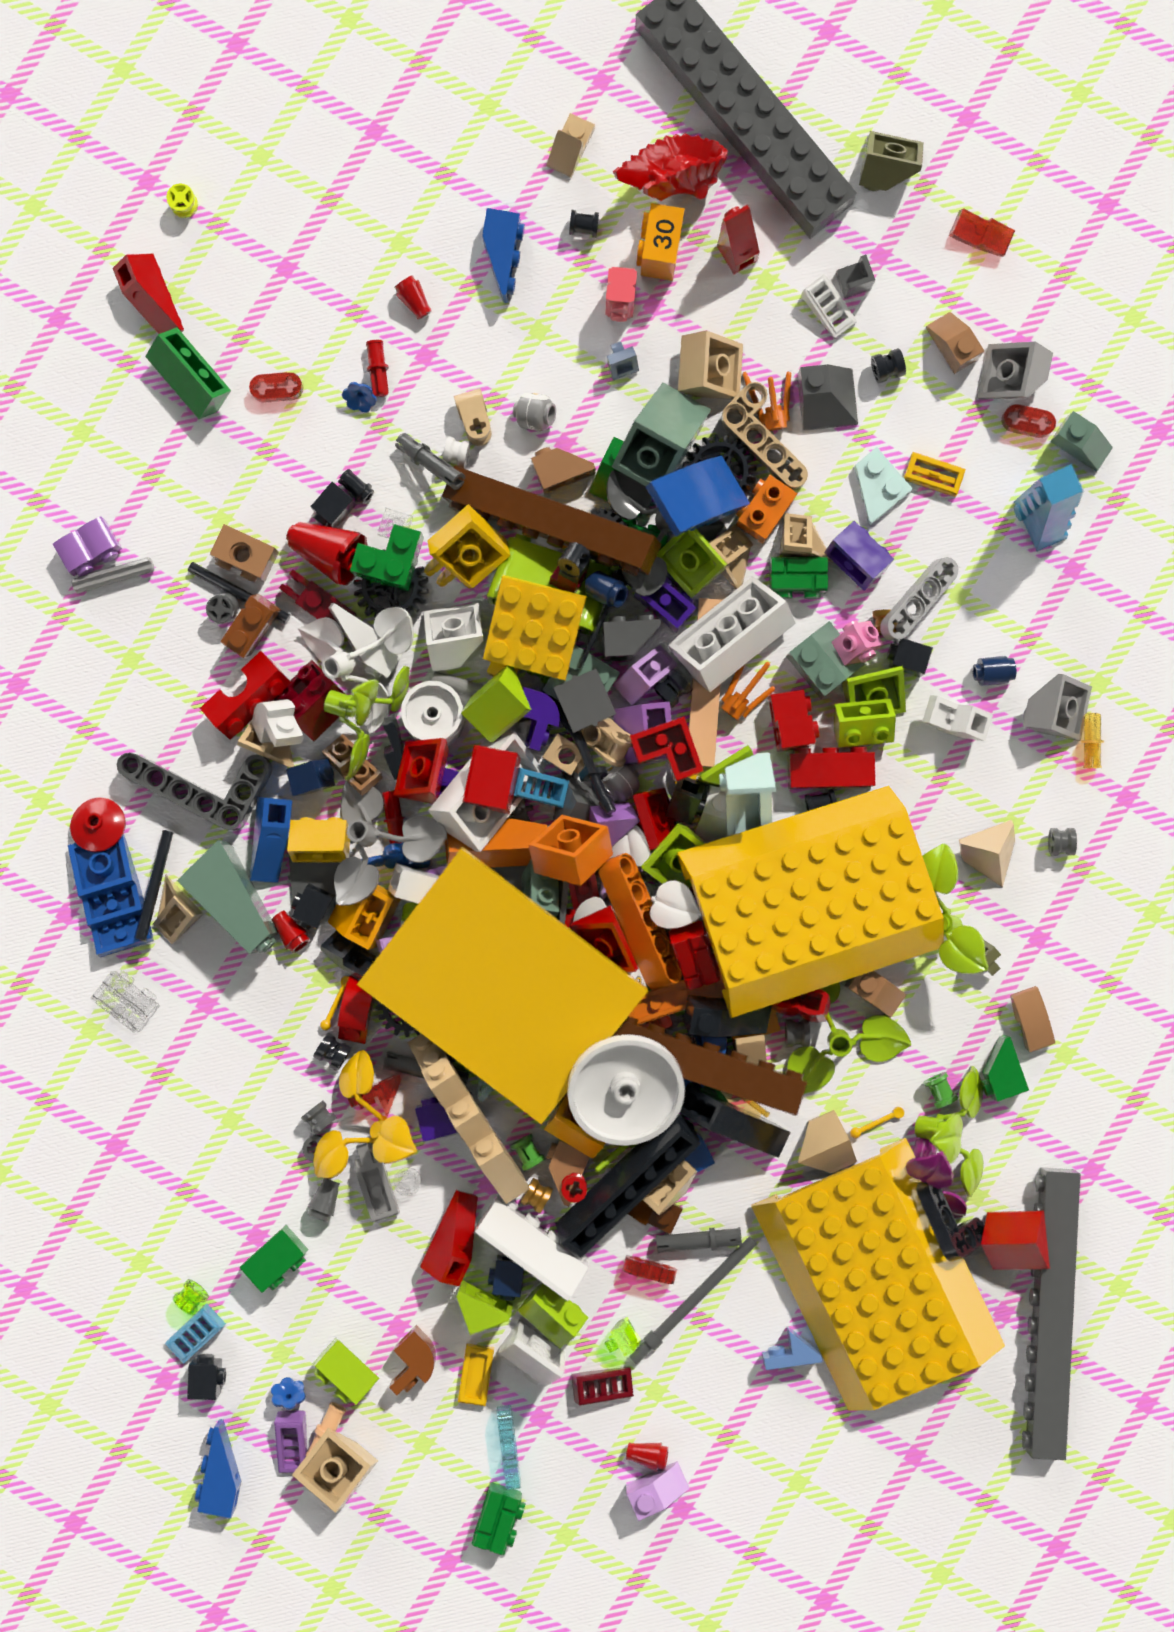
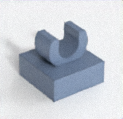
M621 341L610 345L613 353L607 356V361L613 380L639 371L637 355L633 346L624 349Z

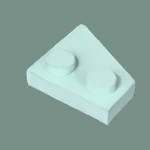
M878 447L874 448L854 466L856 477L860 484L862 501L864 500L867 512V522L870 525L912 491V487Z

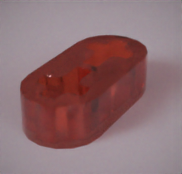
M292 372L256 375L249 383L250 393L259 402L295 400L302 395L304 389L303 382L299 376ZM288 380H292L297 385V387H293V392L291 393L286 388H279V386L288 385ZM261 382H265L267 387H274L273 389H266L264 395H261L256 390V388L260 387Z
M1020 404L1009 406L1001 417V423L1006 430L1036 438L1047 437L1056 427V419L1051 412ZM1017 412L1018 418L1025 419L1026 421L1021 420L1014 425L1012 424L1013 420L1008 418V416ZM1041 418H1044L1045 424L1049 426L1042 431L1039 424L1031 423V421L1038 422Z
M626 1255L622 1268L628 1274L665 1284H674L677 1274L675 1267Z

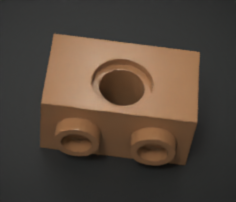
M223 524L210 555L216 559L215 565L227 571H230L232 567L242 571L241 577L256 583L257 579L263 582L266 581L279 552L275 547ZM244 549L249 550L250 556L248 560L238 562V553Z

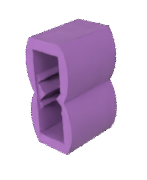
M102 516L89 521L76 531L61 537L53 543L67 571L71 575H78L79 577L91 573L94 570L93 566L98 562L103 561V563L114 560L118 556L117 552L122 549L107 521Z

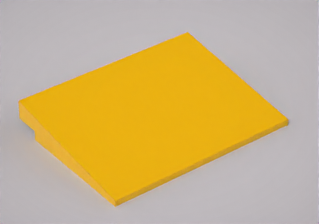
M463 847L458 851L357 984L540 1124L544 1122L567 1093L569 1076L578 1058L594 1044L612 1037L648 992L647 987Z

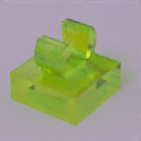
M625 1317L615 1324L610 1331L609 1340L605 1341L604 1344L610 1353L620 1349L625 1357L636 1350L641 1340L628 1317Z

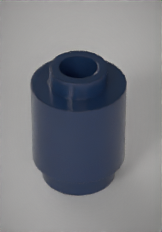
M601 571L594 572L585 581L586 596L605 606L618 608L627 599L628 588L624 586V583Z
M997 656L978 658L977 664L973 665L972 673L974 680L978 681L980 686L1008 684L1009 681L1015 680L1017 669L1013 658Z

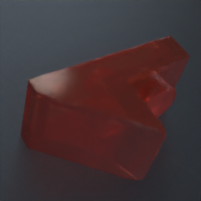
M400 1072L374 1083L367 1094H361L362 1099L369 1105L376 1103L375 1097L378 1096L384 1113L388 1117L403 1081V1073ZM355 1096L347 1098L351 1108L359 1105L360 1109L364 1108L356 1101Z

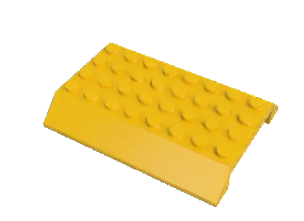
M890 786L676 853L685 880L690 879L726 987V989L722 990L731 1018L937 950L944 942V918L907 809Z
M907 1138L880 1148L879 1155L780 1198L775 1194L751 1205L848 1411L876 1410L983 1365L1005 1346L964 1258L950 1262L941 1251L917 1194L916 1187L921 1180L912 1178L905 1169L907 1161L916 1158Z

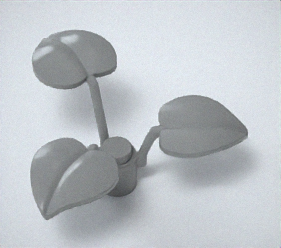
M345 781L341 797L343 820H347L349 825L347 836L351 841L357 843L355 849L360 852L362 860L357 857H349L338 865L334 876L336 904L346 906L362 902L375 891L378 885L379 871L375 866L367 864L368 856L364 847H370L375 844L378 837L404 842L402 851L406 858L417 863L425 862L436 855L446 840L447 832L444 826L433 818L415 816L403 824L402 831L404 837L381 832L372 826L371 821L378 818L383 810L384 802L380 791L372 787L362 796Z

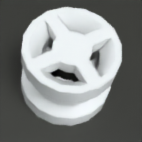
M448 436L443 452V460L448 464H457L458 467L465 469L471 442L466 440L458 442L453 437Z

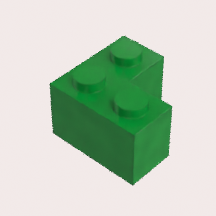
M393 524L386 551L358 543L350 571L354 576L408 591L424 539L422 532Z

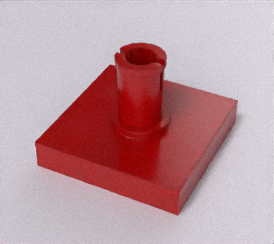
M665 787L633 795L640 820L636 825L644 832L649 850L656 849L677 825L674 819L665 816L670 802Z

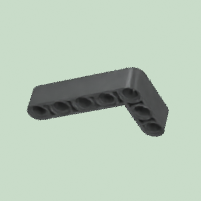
M131 752L124 753L117 761V770L122 776L221 828L232 831L239 830L246 824L257 803V797H260L273 771L272 764L266 757L257 754L247 757L224 799L141 755ZM135 758L138 762V768L134 773H129L127 763ZM261 760L264 763V771L262 774L255 776L252 772V765L254 762ZM160 771L163 775V781L159 786H154L151 780L152 775ZM185 784L188 788V794L184 799H179L176 795V790L178 786ZM244 785H248L251 789V796L247 800H241L238 793L239 789ZM206 797H210L213 801V807L209 812H204L201 809V802ZM230 810H235L238 814V820L234 825H229L226 822L225 817Z

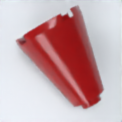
M298 522L292 525L286 534L288 546L333 582L344 586L351 583L356 577L352 574L350 568L358 543L368 545L367 537L360 532L305 522Z

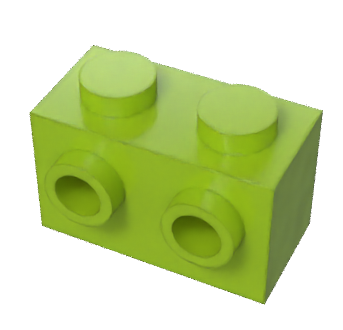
M891 699L834 704L833 730L838 748L894 742L896 715Z
M543 1282L531 1291L517 1310L559 1349L575 1338L589 1318L577 1304L570 1300H565Z
M336 1337L312 1363L317 1368L314 1374L325 1385L331 1381L338 1388L334 1393L346 1404L351 1400L357 1405L380 1379Z

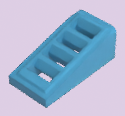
M519 768L513 796L563 808L569 780ZM526 775L528 779L525 791L521 792L524 776ZM533 778H536L533 794H530ZM542 780H544L545 782L541 796H538ZM550 782H551V783H553V785H552V789H551V793H550V798H547V794H548V790H549V786H550Z
M206 1303L165 1344L184 1364L217 1334L226 1323ZM202 1317L212 1330L208 1331L198 1319ZM193 1324H194V1325L201 1331V1333L204 1335V1337H203L202 1339H201V1338L199 1337V1335L191 1328V1326H192ZM185 1331L196 1341L197 1344L195 1346L183 1335ZM178 1338L189 1349L186 1354L175 1343Z

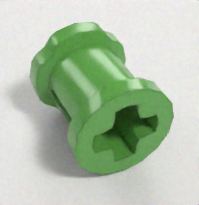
M946 1072L934 1075L923 1082L925 1087H929L936 1101L934 1103L936 1109L945 1107L958 1100L957 1094H953L947 1081L948 1075Z
M528 1134L510 1145L511 1150L516 1151L523 1163V1171L536 1166L545 1159V1156L539 1153L533 1143L532 1134Z

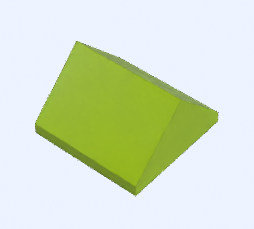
M697 529L686 531L676 537L673 536L656 556L665 561L669 574L691 599L719 576L727 565Z
M505 666L471 696L461 712L489 742H494L531 711L514 667Z
M902 666L847 678L842 682L846 703L891 699L895 714L906 712L904 669Z
M678 823L642 864L641 868L662 884L669 881H678L690 889L692 886L690 879L685 880L676 853L706 843L690 828Z
M462 1280L456 1297L470 1335L509 1321L513 1303L498 1299V1296Z

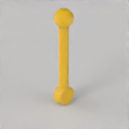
M349 976L341 978V988L326 1019L320 1023L321 1029L325 1031L331 1028V1019L344 994Z
M895 1107L892 1113L863 1127L852 1128L850 1135L855 1139L859 1138L861 1133L892 1118H902L905 1112L903 1108Z

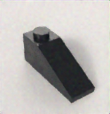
M688 995L683 1023L689 1034L700 1036L727 1037L767 1033L772 1006L769 1005L731 1018L725 999Z

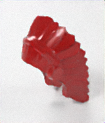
M684 133L682 136L675 134L673 137L665 135L662 140L657 139L655 144H647L646 148L640 149L638 155H631V160L622 162V167H617L613 174L618 181L631 185L638 190L643 189V194L656 198L659 201H663L676 194H691L694 198L701 200L706 197L709 188L717 183V174L726 161L728 150L723 145H720L718 141L709 140L708 138L702 139L699 135L692 137L687 133Z

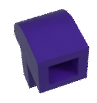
M522 686L531 711L523 717L532 719L525 746L540 751L541 745L545 746L549 737L547 725L559 727V710L555 702L548 695Z

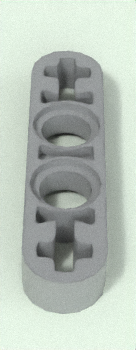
M944 557L933 561L890 610L880 625L881 634L885 639L890 641L903 639L956 579L958 565L954 559ZM942 566H945L944 572L946 575L936 578L935 576H939L943 572L944 568ZM925 582L932 586L930 597L925 595L923 591ZM909 601H912L916 606V613L913 616L907 611V603ZM899 622V624H898V625L896 626V628H895L897 632L894 633V632H893V629H894V624H893V623Z

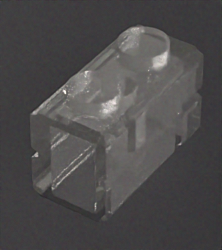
M121 970L120 973L117 971L110 972L90 999L133 1033H138L160 1007V1004L155 1001L157 996L147 988L140 990L133 984L135 979L125 971Z

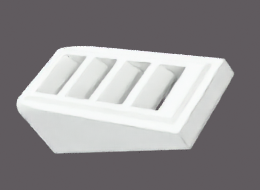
M825 274L802 291L801 297L834 340L857 323V320ZM822 288L824 293L815 298L813 294ZM829 297L831 302L822 308L820 303ZM837 307L838 311L828 318L826 313ZM843 315L845 320L834 327L832 323Z

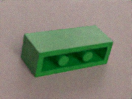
M178 328L158 334L145 355L147 360L198 419L218 412L231 392V389Z

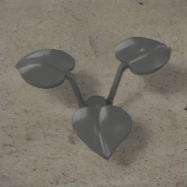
M613 470L609 475L606 487L607 499L611 509L619 517L626 520L635 519L639 512L644 516L656 514V527L661 531L657 539L661 542L664 536L671 532V529L658 507L646 510L652 501L646 486L617 470ZM718 520L707 526L705 524L697 528V530L710 543L716 539L724 527V523ZM656 557L648 576L639 573L638 576H633L623 570L622 573L628 585L637 595L649 596L664 584L667 577V566L662 558Z

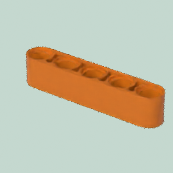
M623 853L608 859L598 869V873L647 986L652 990H657L679 983L682 973L674 950L664 928L658 926L651 919L650 909L653 906V902L633 857Z

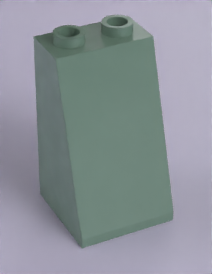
M662 383L634 420L612 467L645 486L658 478L676 471L700 433L712 409Z
M217 840L177 881L249 954L265 953L275 944L276 940L274 937L278 934V931L271 921L268 911L253 883L250 881L233 846L228 841Z

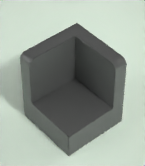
M866 254L860 256L858 263L838 269L835 273L844 299L871 290L875 282V277Z

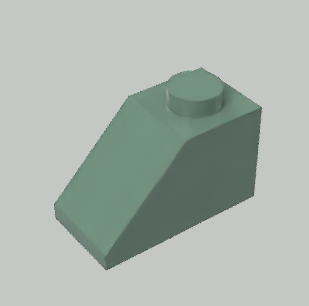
M1074 411L1064 419L1050 441L1096 472L1113 448L1095 424Z

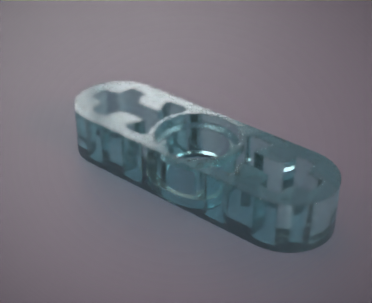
M511 1405L498 1406L496 1408L506 1490L521 1488V1477Z

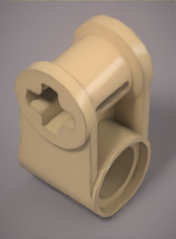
M478 388L455 395V404L468 440L475 446L486 445L490 441L492 433L481 389ZM480 426L482 434H477L475 427Z
M610 718L598 722L596 727L591 725L581 730L586 744L599 754L606 763L616 767L624 766L626 762L625 755L629 747H632L629 740L631 734L624 731Z

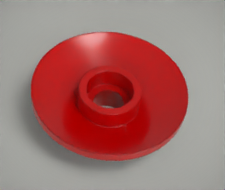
M93 798L82 803L74 812L70 822V832L73 840L82 849L90 852H102L115 846L122 838L126 827V818L123 810L117 803L107 798ZM98 818V823L95 826H91L92 820Z

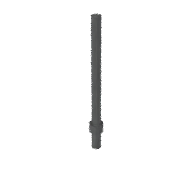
M749 1236L742 1243V1246H739L655 1331L651 1330L643 1338L645 1341L629 1356L631 1360L638 1364L652 1349L656 1350L663 1343L662 1339L757 1243Z

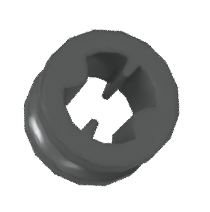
M313 1135L304 1142L302 1147L303 1154L309 1161L313 1162L314 1152L309 1151V1147L313 1145L311 1142L316 1141L318 1144L323 1136Z

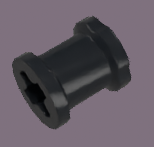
M571 209L569 235L582 233L591 234L592 238H597L599 212H595L592 215L577 213L576 210Z
M833 789L816 796L805 795L807 811L837 802Z

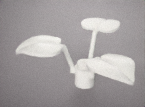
M390 607L381 611L374 621V630L381 638L349 654L341 648L344 642V635L340 626L333 619L320 618L298 628L310 650L322 662V670L326 677L330 679L341 677L342 681L350 680L362 684L368 680L350 675L356 665L354 657L383 643L391 653L402 654L409 650L414 638L412 619L409 613L401 607ZM379 683L376 698L387 699L389 694L385 687ZM374 703L371 706L369 717L364 723L369 733L377 731L383 725L384 718L389 715L390 704Z
M635 825L612 846L613 855L610 858L627 853L633 857L637 867H641L651 855V850H649L645 834L641 828ZM642 877L653 902L650 916L658 926L667 929L680 928L702 917L692 892L685 884L678 881H669L659 887L658 885L647 883V879ZM592 897L581 903L574 915L573 922L605 908L606 904L603 899Z

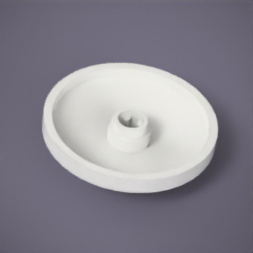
M620 1035L594 1044L578 1058L569 1076L567 1092L573 1117L586 1133L605 1143L634 1145L657 1137L674 1122L683 1104L685 1088L680 1067L676 1059L665 1047L645 1037Z

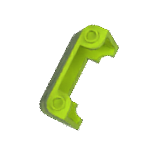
M516 534L515 538L509 537L507 543L511 556L496 569L486 596L488 603L496 604L503 575L559 589L549 584V581L563 553L531 543V538L521 534ZM589 562L586 579L596 571H601L610 576L613 575L614 571L610 569L611 567L601 563ZM586 579L584 580L576 594L586 596ZM586 597L579 630H581L582 634L591 636L605 605L589 597Z

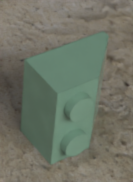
M830 621L786 655L820 699L864 665L861 662L846 666L843 664L832 644V641L840 633Z

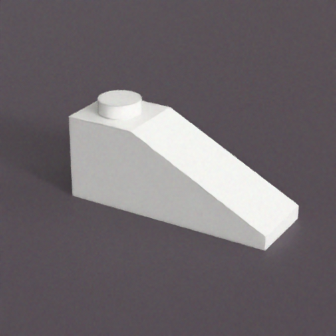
M331 603L329 606V610L354 651L381 638L372 627L335 603ZM383 643L359 655L358 658L367 666L364 671L379 679L381 675L386 678L390 676L403 653L393 654L387 650Z

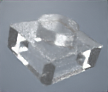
M385 507L377 533L378 536L389 539L393 524L410 528L413 515Z

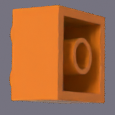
M565 815L558 817L529 844L534 873L579 886L613 855L608 826Z

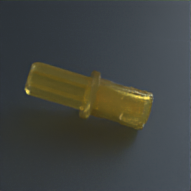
M1087 713L1084 715V740H1081V743H1084L1083 768H1092V757L1093 768H1102L1101 743H1104V740H1101V714Z

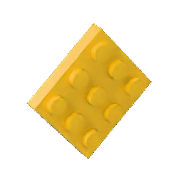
M503 575L483 659L566 680L587 596Z

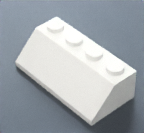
M753 576L672 640L668 646L693 679L711 692L796 623L787 601Z
M506 731L494 742H489L486 739L481 745L518 753L521 758L519 768L544 773L542 767L515 731ZM470 758L428 811L438 823L444 826L447 833L476 852H481L523 798L513 796L510 814L462 802L471 762ZM526 775L524 776L521 792L525 791L528 779ZM533 778L532 786L536 783V778Z
M498 1195L478 1221L475 1233L568 1301L588 1269V1261L585 1260L587 1258L586 1254L581 1258L561 1245L557 1232L554 1230L547 1232L540 1226L541 1221L531 1213L524 1215L517 1209L519 1205L512 1200L506 1204Z

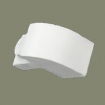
M930 695L922 722L934 726L936 730L947 734L986 741L993 714L975 706L956 704L942 697Z
M290 700L262 702L256 705L251 724L261 743L272 742L274 747L302 743L303 734L293 716L295 706Z

